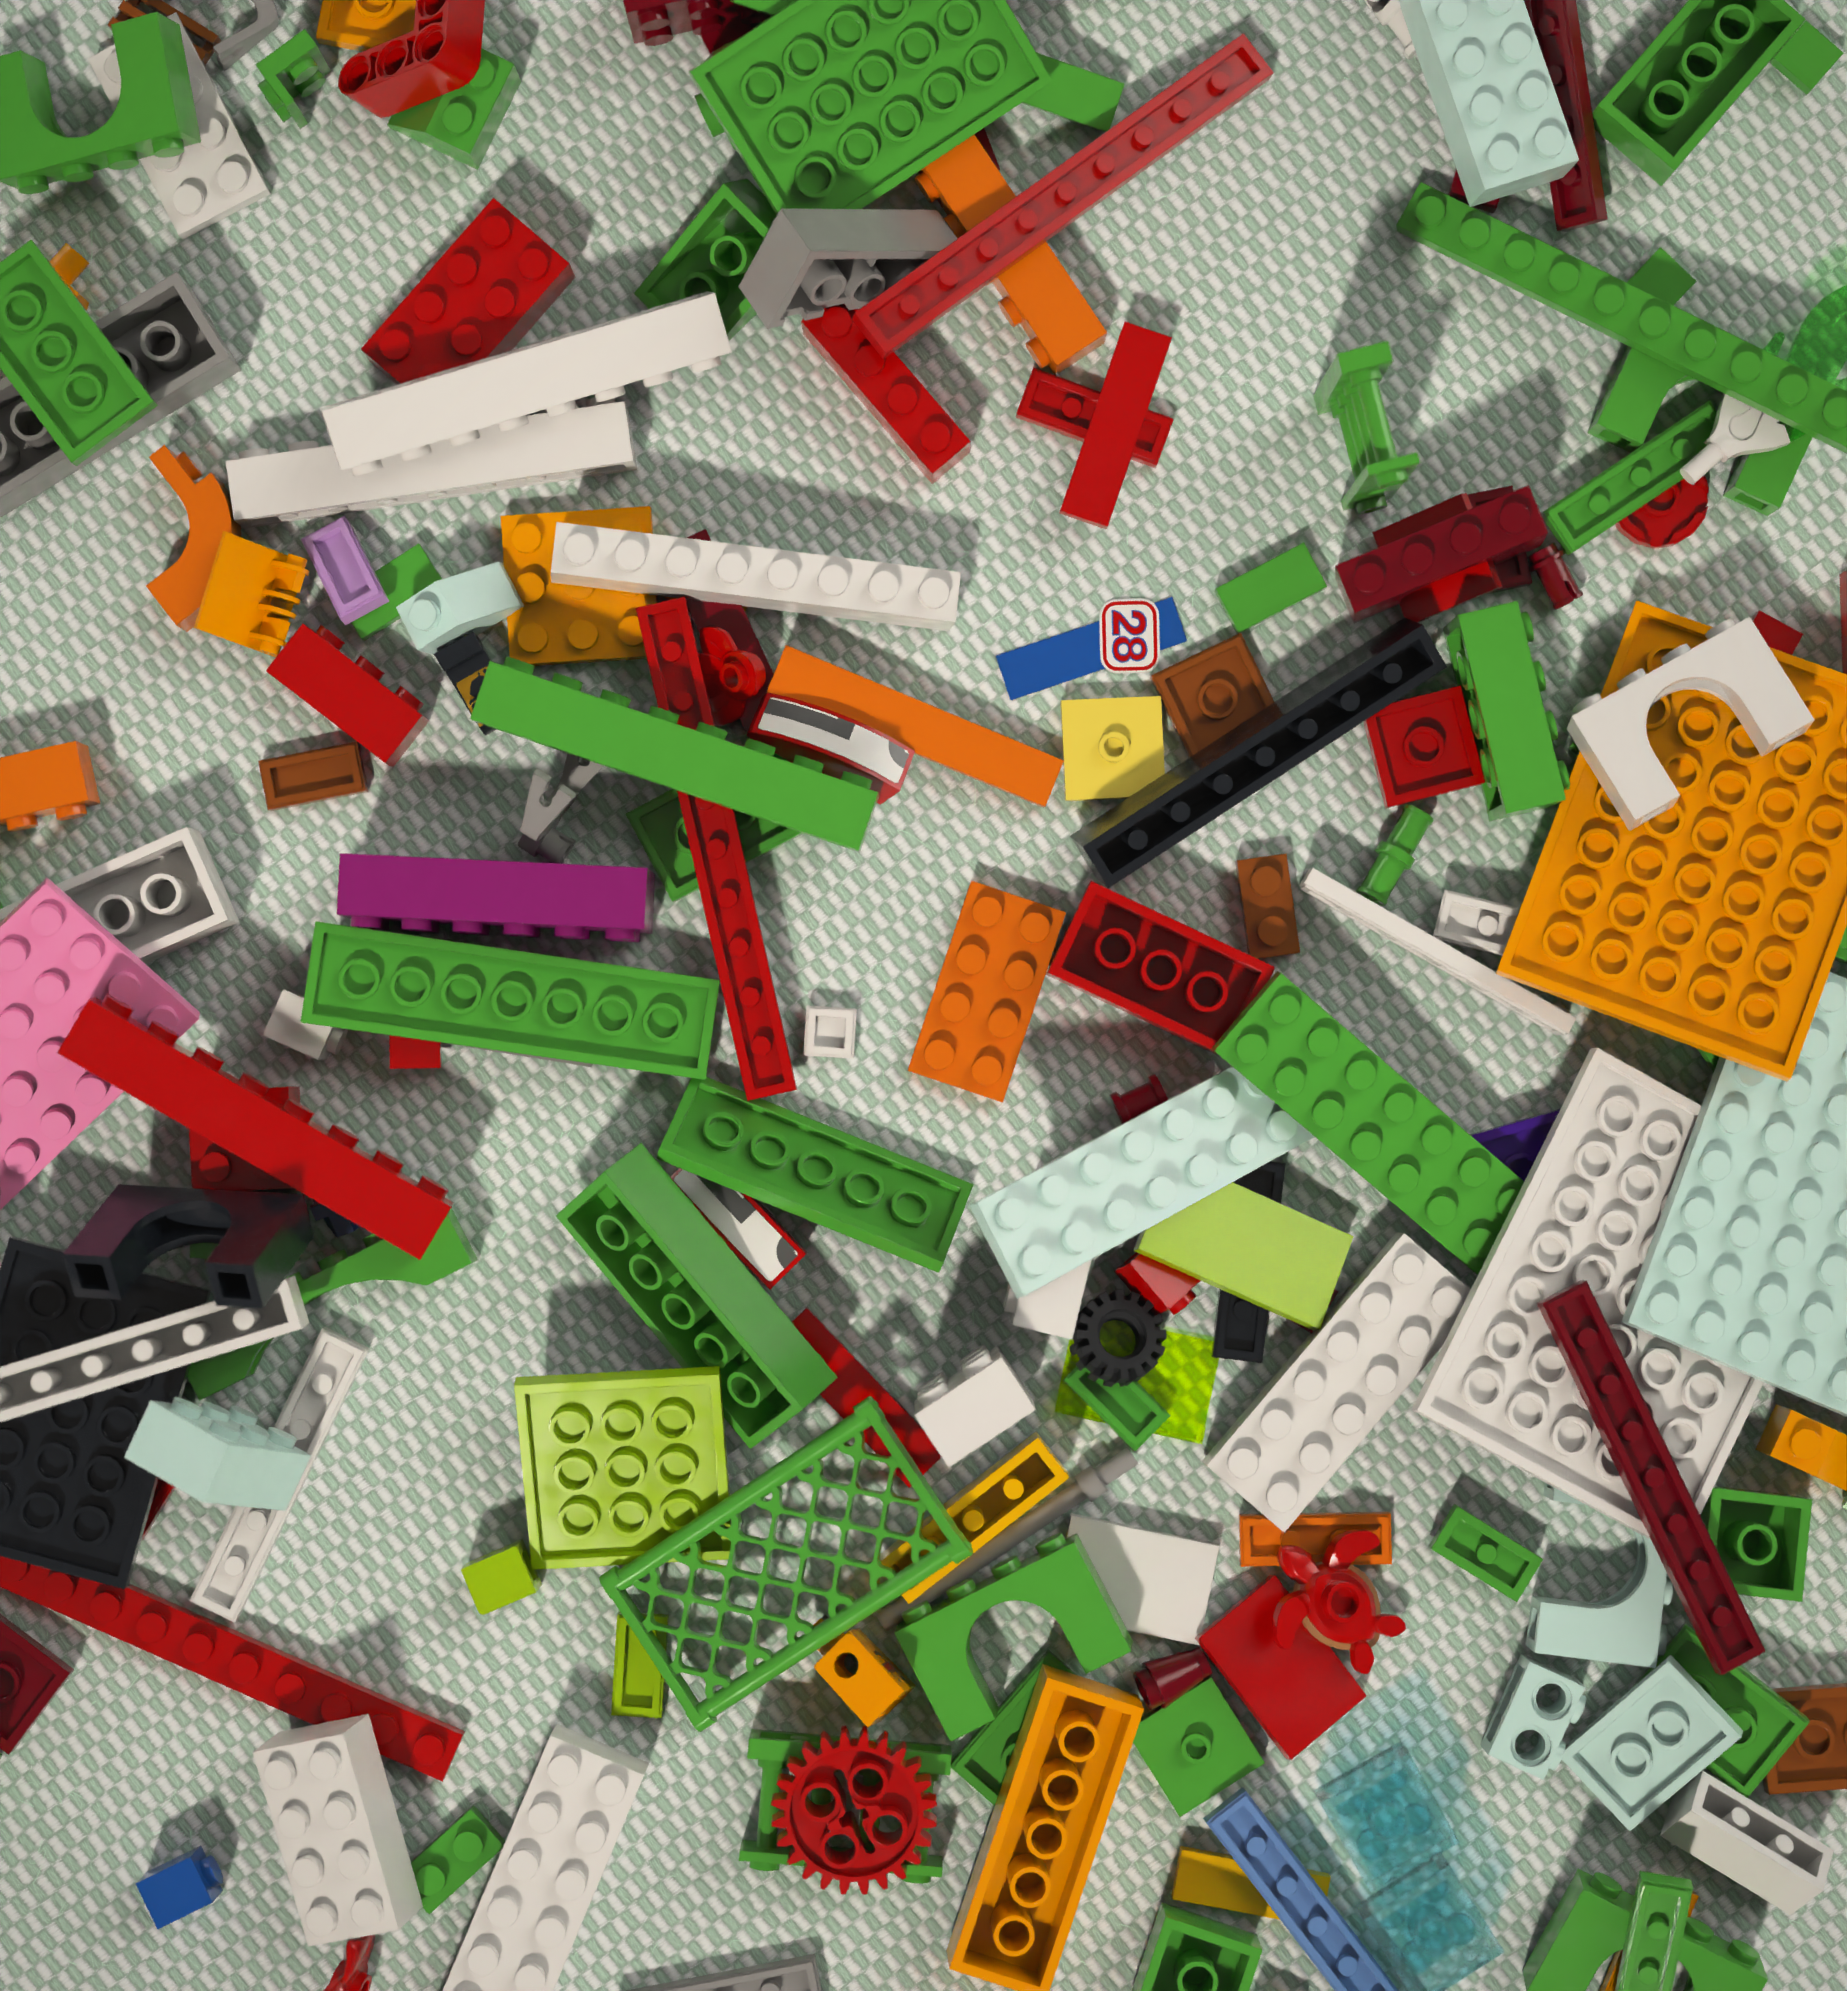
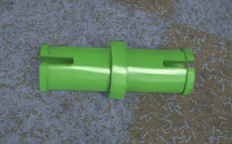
M1405 804L1403 812L1386 842L1380 841L1376 847L1375 852L1378 856L1361 886L1356 890L1358 894L1383 907L1386 905L1387 899L1404 869L1410 870L1415 862L1412 855L1427 828L1433 822V818L1429 814L1415 806Z

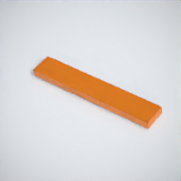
M787 645L783 650L767 690L769 693L798 699L857 720L911 748L917 756L1043 808L1047 804L1064 760Z

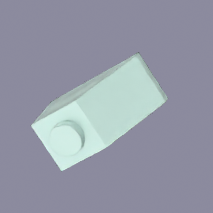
M495 562L435 581L398 605L396 609L417 650L435 654L472 632L478 636L522 608L524 604L503 563Z

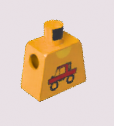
M825 1614L813 1626H817L829 1617ZM859 1628L849 1630L846 1634L842 1633L818 1649L823 1657L814 1665L815 1670L867 1727L881 1722L916 1687ZM848 1653L853 1654L858 1660V1670L855 1674L850 1673L845 1667V1657Z

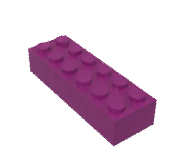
M340 853L337 915L350 918L351 927L389 931V924L392 921L402 922L401 929L409 930L410 932L439 933L440 924H453V932L467 935H489L490 926L504 927L503 934H509V936L540 938L541 928L555 929L554 936L560 937V939L590 940V931H604L605 939H610V941L640 942V933L652 934L655 873L648 868Z

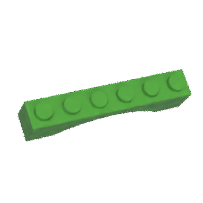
M451 1207L421 1260L377 1235L371 1234L362 1239L366 1246L365 1249L349 1257L345 1249H342L317 1262L321 1269L320 1272L306 1279H303L300 1272L286 1278L296 1277L303 1304L306 1306L328 1291L347 1284L369 1280H399L427 1286L474 1263L478 1259ZM274 1338L191 1363L187 1377L199 1401L255 1374L265 1350Z

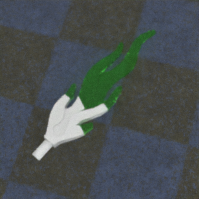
M1847 285L1824 297L1807 314L1797 331L1785 361L1847 390V377L1841 380L1836 378L1847 361ZM1775 333L1763 350L1777 356L1785 339L1784 333ZM1723 393L1713 429L1709 438L1705 441L1707 446L1680 469V474L1689 484L1693 485L1720 460L1724 463L1730 458L1740 455L1772 451L1800 439L1805 433L1789 425L1779 424L1781 421Z

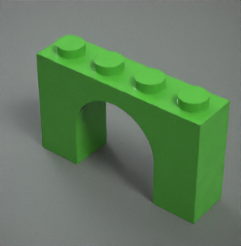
M158 12L111 24L121 76L119 101L113 114L101 128L82 137H67L57 123L45 62L21 50L1 55L0 182L18 189L19 193L37 194L48 190L49 183L60 180L67 182L86 181L94 177V171L108 167L113 170L130 169L139 164L138 159L152 155L161 158L178 156L184 153L185 146L200 143L201 137L180 25Z
M1627 346L1587 433L1632 453L1643 445L1669 389L1680 383L1696 381V379ZM1779 422V424L1785 425L1790 443L1787 446L1768 452L1741 455L1722 496L1766 516H1769L1781 507L1813 438L1783 422Z
M1057 1533L1035 1546L1038 1553L1022 1561L1019 1560L1017 1555L1009 1557L990 1569L993 1576L975 1584L973 1578L963 1580L946 1591L947 1599L933 1606H930L928 1600H925L901 1614L904 1621L898 1624L894 1634L950 1742L995 1720L999 1710V1706L975 1662L970 1642L973 1624L982 1613L994 1605L1007 1601H1026L1048 1611L1063 1629L1085 1674L1131 1652L1133 1640L1077 1533L1066 1539L1062 1533Z
M1577 1869L1522 1969L1526 1991H1586L1600 1965L1608 1957L1624 1949L1634 1895L1623 1891L1617 1881L1603 1873L1595 1872L1594 1875ZM1687 1917L1678 1958L1687 1969V1981L1683 1991L1763 1990L1768 1977L1760 1955L1753 1947L1736 1939H1733L1730 1943L1715 1936L1712 1929L1703 1922Z

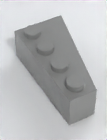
M781 208L743 277L739 288L767 329L783 326L784 317L801 314L805 321L823 317L824 308L845 304L849 311L859 309L950 245L957 237L937 210Z

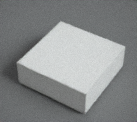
M807 1005L803 1055L854 1059L857 1009Z

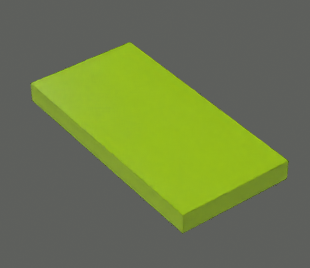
M1232 1182L1142 1231L1139 1234L1133 1251L1315 1331L1321 1328L1354 1236Z

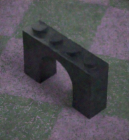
M118 1184L64 1251L63 1257L75 1297L121 1300L144 1269L161 1255L187 1245L217 1243L216 1248L204 1262L216 1306L264 1309L312 1241L314 1234L304 1194Z

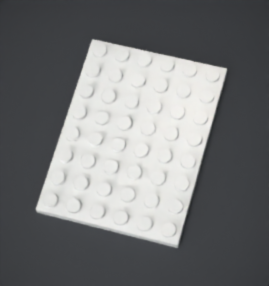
M1597 1047L1590 1049L1411 1410L1650 1539L1537 1303L1580 1280H1587L1699 1514H1701L1764 1382L1621 1322L1701 1105Z

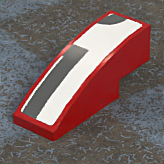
M769 692L762 696L747 732V736L753 740L775 747V753L793 763L795 755H800L823 763V774L841 779L843 771H847L872 780L870 790L879 793L877 803L880 805L901 790L915 753L914 750L890 736L857 720L814 704Z
M680 1168L670 1176L716 1233L724 1239L727 1246L770 1290L808 1253L757 1199Z

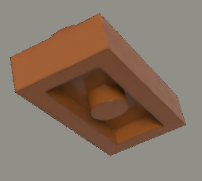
M1287 853L1235 861L1248 955L1262 959L1300 953Z

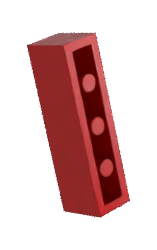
M845 304L824 308L823 317L806 321L803 319L801 321L803 335L931 484H934L970 453L971 441L895 352L885 359H882L852 320L854 313L858 309L849 311Z

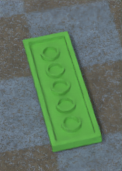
M707 1076L706 1080L691 1078L656 1159L938 1273L945 1261L974 1185L761 1098L747 1101L744 1091Z

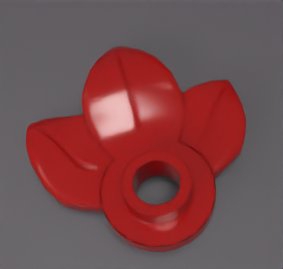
M708 626L700 629L699 639L703 653H700L699 657L714 724L724 726L742 717L746 700L754 697L763 687L766 680V671L763 662L756 654L737 648L730 633L720 627Z
M376 1934L352 1939L347 1942L346 1959L339 1963L329 1985L324 1991L370 1990L372 1976L367 1974V1963L373 1950Z

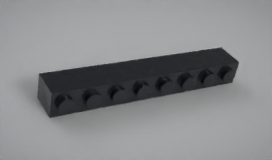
M1402 618L1070 835V838L1093 875L1107 888H1110L1447 666L1423 624Z

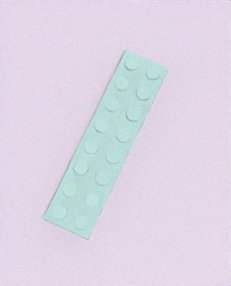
M1230 1066L969 1206L1016 1298H1020L1314 1138V1136L1235 1068Z

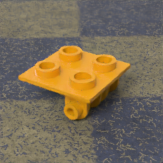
M223 531L194 628L277 657L281 647L284 648L287 644L285 639L291 623L288 622L289 618H296V614L291 611L294 604H300L301 600L296 598L297 593L300 594L304 577L309 575L310 571L305 569L308 560L293 554L285 555Z

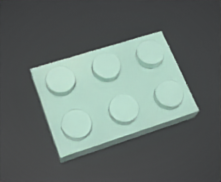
M1670 1655L1566 1744L1562 1760L1618 1820L1631 1831L1742 1737L1743 1730Z

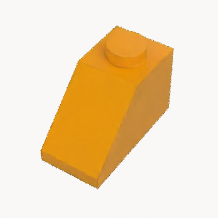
M1775 1404L1755 1450L1847 1491V1435L1798 1412Z

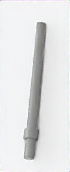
M1127 1447L1094 1469L1092 1466H1089L1074 1476L1076 1482L1005 1528L913 1602L908 1604L902 1597L876 1614L880 1623L886 1631H889L904 1621L901 1616L904 1611L925 1600L931 1603L946 1593L949 1588L967 1579L1088 1498L1092 1502L1108 1491L1106 1485L1138 1465V1462Z

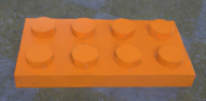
M971 881L908 1071L1003 1103L1066 912Z

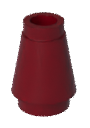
M1196 1647L1192 1650L1143 1662L1142 1669L1134 1672L1133 1678L1142 1699L1150 1710L1158 1706L1166 1709L1203 1681L1205 1677L1212 1675V1670L1201 1648Z

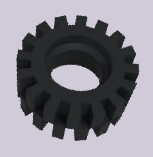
M1114 1290L1108 1295L1106 1291L1099 1294L1094 1300H1091L1078 1313L1072 1338L1074 1343L1069 1348L1071 1356L1077 1354L1080 1359L1076 1366L1080 1371L1086 1367L1091 1372L1087 1378L1093 1382L1100 1378L1104 1380L1103 1386L1112 1387L1115 1383H1119L1120 1387L1127 1386L1133 1381L1137 1382L1151 1371L1158 1363L1157 1360L1163 1355L1165 1347L1161 1345L1167 1338L1166 1330H1160L1159 1325L1164 1320L1160 1313L1154 1316L1149 1311L1154 1307L1149 1300L1144 1304L1138 1301L1141 1294L1132 1291L1126 1296L1124 1295V1290ZM1118 1320L1126 1323L1132 1329L1135 1335V1347L1131 1354L1118 1357L1111 1355L1103 1348L1100 1342V1330L1104 1323Z

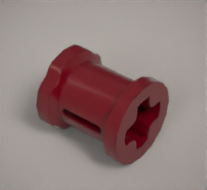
M1156 1074L1149 1076L1147 1083L1122 1095L1117 1092L1109 1095L1122 1124L1168 1100Z

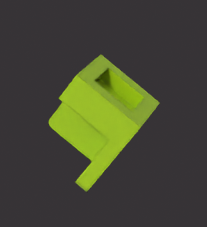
M523 1539L471 1560L460 1569L476 1608L481 1615L532 1595L542 1586L537 1571L531 1568V1557Z

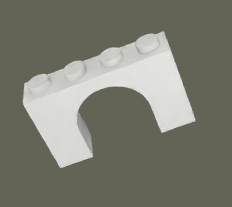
M1750 616L1737 624H1734L1732 619L1721 622L1705 634L1707 641L1690 649L1688 644H1683L1673 649L1661 658L1663 665L1648 674H1646L1643 668L1638 669L1617 683L1618 691L1603 699L1599 693L1594 694L1578 703L1572 709L1575 715L1571 716L1566 729L1629 831L1672 808L1680 797L1678 790L1653 752L1646 731L1649 709L1664 696L1682 690H1699L1718 697L1732 709L1761 757L1802 735L1814 722L1815 719Z

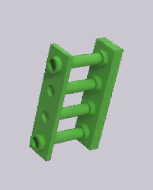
M1388 341L1337 353L1313 395L1318 415L1332 412L1333 418L1339 419L1355 480L1341 500L1343 511L1357 507L1359 515L1386 508V500L1391 499L1402 484L1409 480L1408 477L1420 463L1417 452L1397 457L1379 388V382L1393 362Z
M751 1729L747 1759L758 1760V1766L762 1767L757 1840L742 1839L739 1851V1861L750 1862V1868L761 1871H776L780 1869V1864L789 1865L787 1857L793 1845L777 1846L778 1828L773 1827L771 1821L772 1815L779 1812V1809L771 1805L772 1796L774 1793L781 1792V1788L776 1784L779 1773H782L783 1769L788 1768V1757L791 1755L804 1761L805 1758L802 1753L803 1742L807 1741L816 1749H819L821 1747V1734ZM830 1735L833 1742L840 1740V1736ZM869 1738L870 1741H874V1742L877 1741V1739H870V1738ZM888 1740L887 1747L893 1749L902 1741ZM904 1741L907 1743L904 1760L907 1761L916 1756L921 1757V1767L915 1775L931 1774L932 1785L923 1792L933 1793L934 1781L939 1780V1774L950 1775L951 1745ZM866 1768L858 1772L860 1775H863L864 1786L876 1785L882 1779L879 1772L874 1769ZM821 1787L811 1790V1802L817 1805L829 1804L831 1802V1791ZM860 1809L859 1828L861 1839L865 1848L868 1851H872L875 1846L863 1828V1809ZM880 1817L876 1819V1821L874 1822L875 1826L878 1829L880 1825ZM923 1828L930 1834V1828ZM915 1845L921 1853V1863L916 1865L905 1860L906 1878L903 1881L922 1884L931 1882V1877L942 1878V1856L928 1855V1847ZM831 1847L832 1849H834V1850H836V1851H841V1852H842V1851H847L848 1849H850V1848ZM801 1860L791 1865L804 1866L805 1861Z

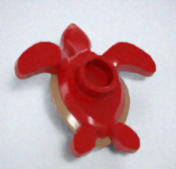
M1366 1529L1342 1532L1330 1541L1323 1560L1320 1562H1314L1311 1554L1301 1547L1295 1545H1282L1279 1547L1276 1555L1278 1563L1284 1573L1291 1580L1295 1581L1294 1592L1282 1597L1274 1610L1272 1637L1276 1645L1281 1649L1289 1650L1302 1622L1309 1633L1318 1641L1340 1650H1350L1351 1664L1358 1673L1368 1674L1374 1662L1371 1647L1377 1643L1380 1634L1386 1637H1395L1406 1629V1624L1402 1618L1393 1614H1381L1379 1598L1372 1581L1363 1571L1351 1565L1357 1557L1376 1548L1380 1544L1376 1534Z

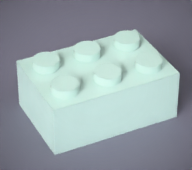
M174 1397L172 1403L150 1400L124 1458L202 1503L286 1511L311 1455L294 1446L297 1438L274 1427H269L268 1430H265L256 1425L258 1416L243 1408L231 1405L229 1410L205 1401H203L200 1407L188 1400Z

